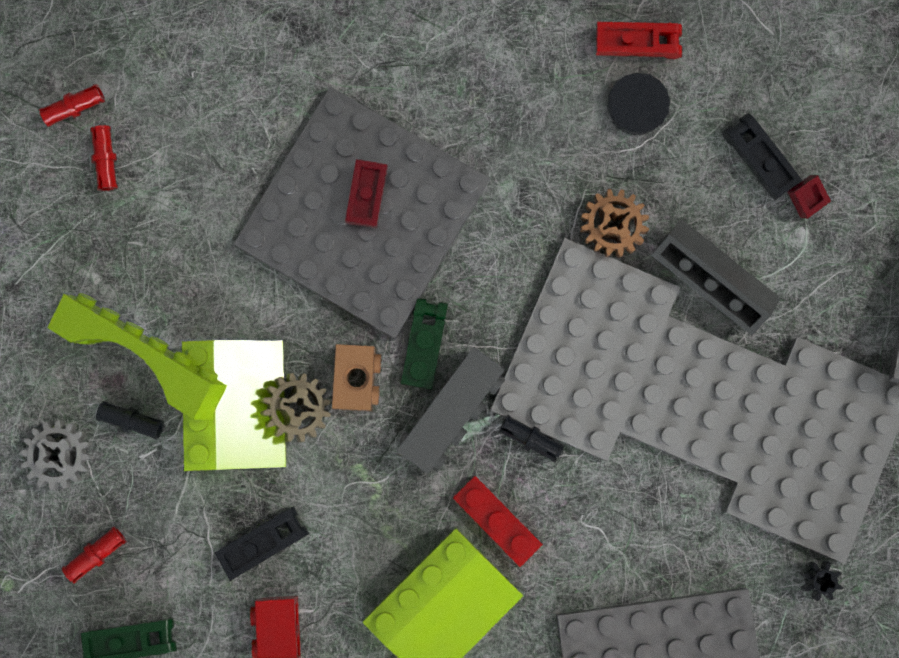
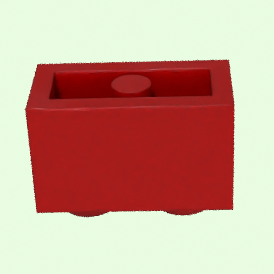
M298 595L257 599L255 606L250 608L251 626H256L257 638L252 640V658H301Z

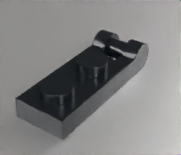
M747 113L739 119L740 123L736 126H729L723 130L722 135L726 142L733 146L775 201L800 183L802 179L756 119ZM746 133L753 137L748 143L742 137Z
M294 506L215 552L230 581L309 535L305 526L302 527L296 517L298 513ZM283 523L286 524L291 533L284 538L277 529Z

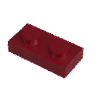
M356 159L345 218L347 224L371 228L378 227L388 170L387 164Z

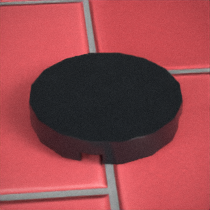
M633 73L625 75L615 83L608 96L607 109L618 129L627 134L641 136L656 130L662 125L669 113L670 99L667 89L660 80L650 74Z

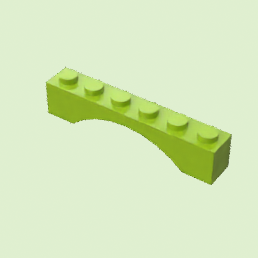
M79 293L78 296L63 294L47 327L48 329L70 343L92 345L100 342H115L130 349L142 358L154 372L163 388L169 405L193 420H211L228 386L217 379L219 375L206 367H196L192 364L193 359L178 351L173 353L168 350V343L157 337L151 336L149 338L145 336L142 327L127 321L124 323L119 320V313L106 307L101 309L96 306L97 300L83 293Z

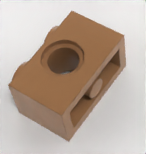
M336 344L332 409L373 412V405H379L380 386H374L375 373L381 372V354H376L374 346ZM355 370H362L366 374V381L360 387H353L349 382L350 374Z

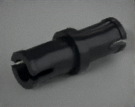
M106 401L99 405L96 413V420L121 427L123 432L131 433L134 431L152 437L155 440L160 437L164 427V421L161 419L158 420L140 414L137 409L132 407L125 409L109 404Z
M507 415L498 433L504 434L522 444L523 449L527 451L531 449L554 463L557 461V457L559 458L564 444L558 443L540 433L539 428L534 426L532 429L510 415Z

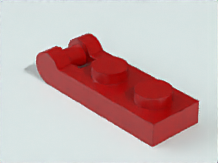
M597 21L596 55L681 58L682 46L679 45V37L682 36V25L678 23ZM659 36L666 37L667 44H659Z

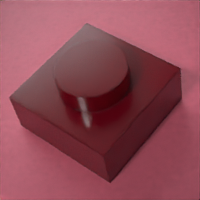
M809 175L788 191L800 218L808 219L831 202L818 175Z

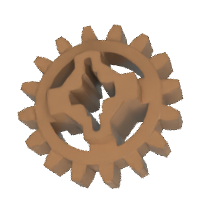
M611 189L606 191L605 198L599 193L596 194L594 197L596 204L588 202L585 208L590 213H582L580 218L582 221L587 222V224L580 228V232L589 234L584 242L586 244L594 242L596 244L594 247L595 252H598L601 248L604 249L605 257H609L612 251H615L617 257L621 258L624 249L632 254L635 251L633 243L641 246L644 242V239L639 234H647L649 231L648 227L642 225V223L649 219V215H641L640 213L645 205L643 203L635 205L633 202L636 195L634 194L628 199L624 198V190L622 189L617 196L613 195ZM612 204L621 205L626 209L614 208ZM598 211L601 223L595 228L594 217ZM624 218L618 228L614 226L605 229L610 220L616 221ZM634 219L635 228L631 236L628 225ZM604 238L614 239L617 244L606 242V241L603 240V239H604Z

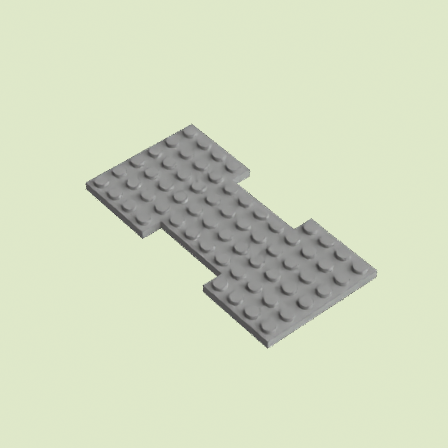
M564 238L504 377L505 381L501 385L490 411L505 418L507 415H510L532 429L534 426L539 428V432L604 461H608L619 433L735 482L723 511L724 513L837 562L846 564L899 430V384L888 381V375L799 337L793 339L785 362L782 365L672 318L669 314L680 290L679 286L611 257H605L602 253L595 252L588 247Z

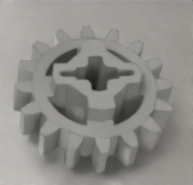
M56 420L54 426L51 422H43L44 430L33 428L32 433L35 437L33 439H24L29 448L28 450L20 451V455L27 456L28 461L21 464V467L31 469L27 476L28 479L39 478L37 481L38 487H45L49 482L50 490H58L59 485L63 489L71 488L70 480L74 482L82 481L79 474L80 471H90V468L85 465V461L93 459L94 456L86 454V449L93 445L91 442H83L82 439L87 434L85 431L75 433L76 424L69 423L65 428V422L61 420ZM60 433L67 436V438L58 442L51 435ZM55 449L61 450L58 454L60 461H54L53 459L56 456ZM75 451L77 453L76 461H74ZM56 468L63 475L54 477L47 473Z

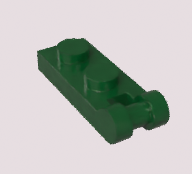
M417 298L401 385L432 390L448 303L439 302L437 305L427 303V299ZM424 315L436 317L435 325L423 324Z
M173 618L81 632L83 658H139L177 651L176 640H172L171 631L174 628ZM158 631L160 643L151 644L150 632Z

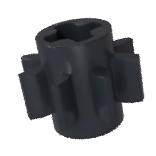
M810 561V569L806 573L800 572V575L805 580L801 590H812V599L816 601L820 600L822 594L827 599L834 600L832 593L836 589H843L838 584L837 579L842 573L837 570L829 571L831 567L830 562L823 561L819 568L815 562ZM818 576L826 579L824 585L816 582Z

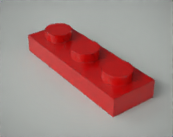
M476 476L453 497L465 512L519 567L543 545Z

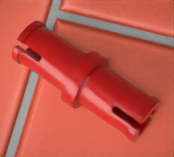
M95 83L93 86L73 95L70 92L63 95L62 100L40 108L39 113L47 127H50L68 117L73 116L76 118L81 116L82 111L104 103L105 97L100 87Z
M106 125L90 128L94 152L91 155V162L95 164L98 191L118 189L114 166L117 156L116 153H113L111 127Z
M113 526L111 530L93 544L88 543L84 546V551L61 568L62 572L73 584L77 583L80 578L95 566H102L105 563L104 559L125 544L127 542L125 537Z

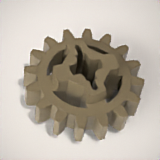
M294 373L287 374V382L279 377L275 379L277 388L272 386L266 388L270 397L261 399V402L267 405V409L261 411L260 414L262 416H269L270 420L266 422V428L276 427L273 436L279 437L285 433V441L291 442L294 435H296L298 442H305V434L310 438H314L317 436L314 428L324 429L326 427L321 419L323 417H330L331 413L324 411V406L331 404V400H323L322 395L327 390L326 388L317 390L318 380L316 378L306 382L307 374H300L298 380H296ZM293 386L288 397H279L282 391ZM308 392L312 395L315 405L309 400ZM297 402L299 407L307 411L295 413L294 415V410L289 406H285V404ZM276 410L280 411V413L284 417L283 424L279 420L276 414ZM307 417L313 418L307 426L298 429L301 426L302 420Z

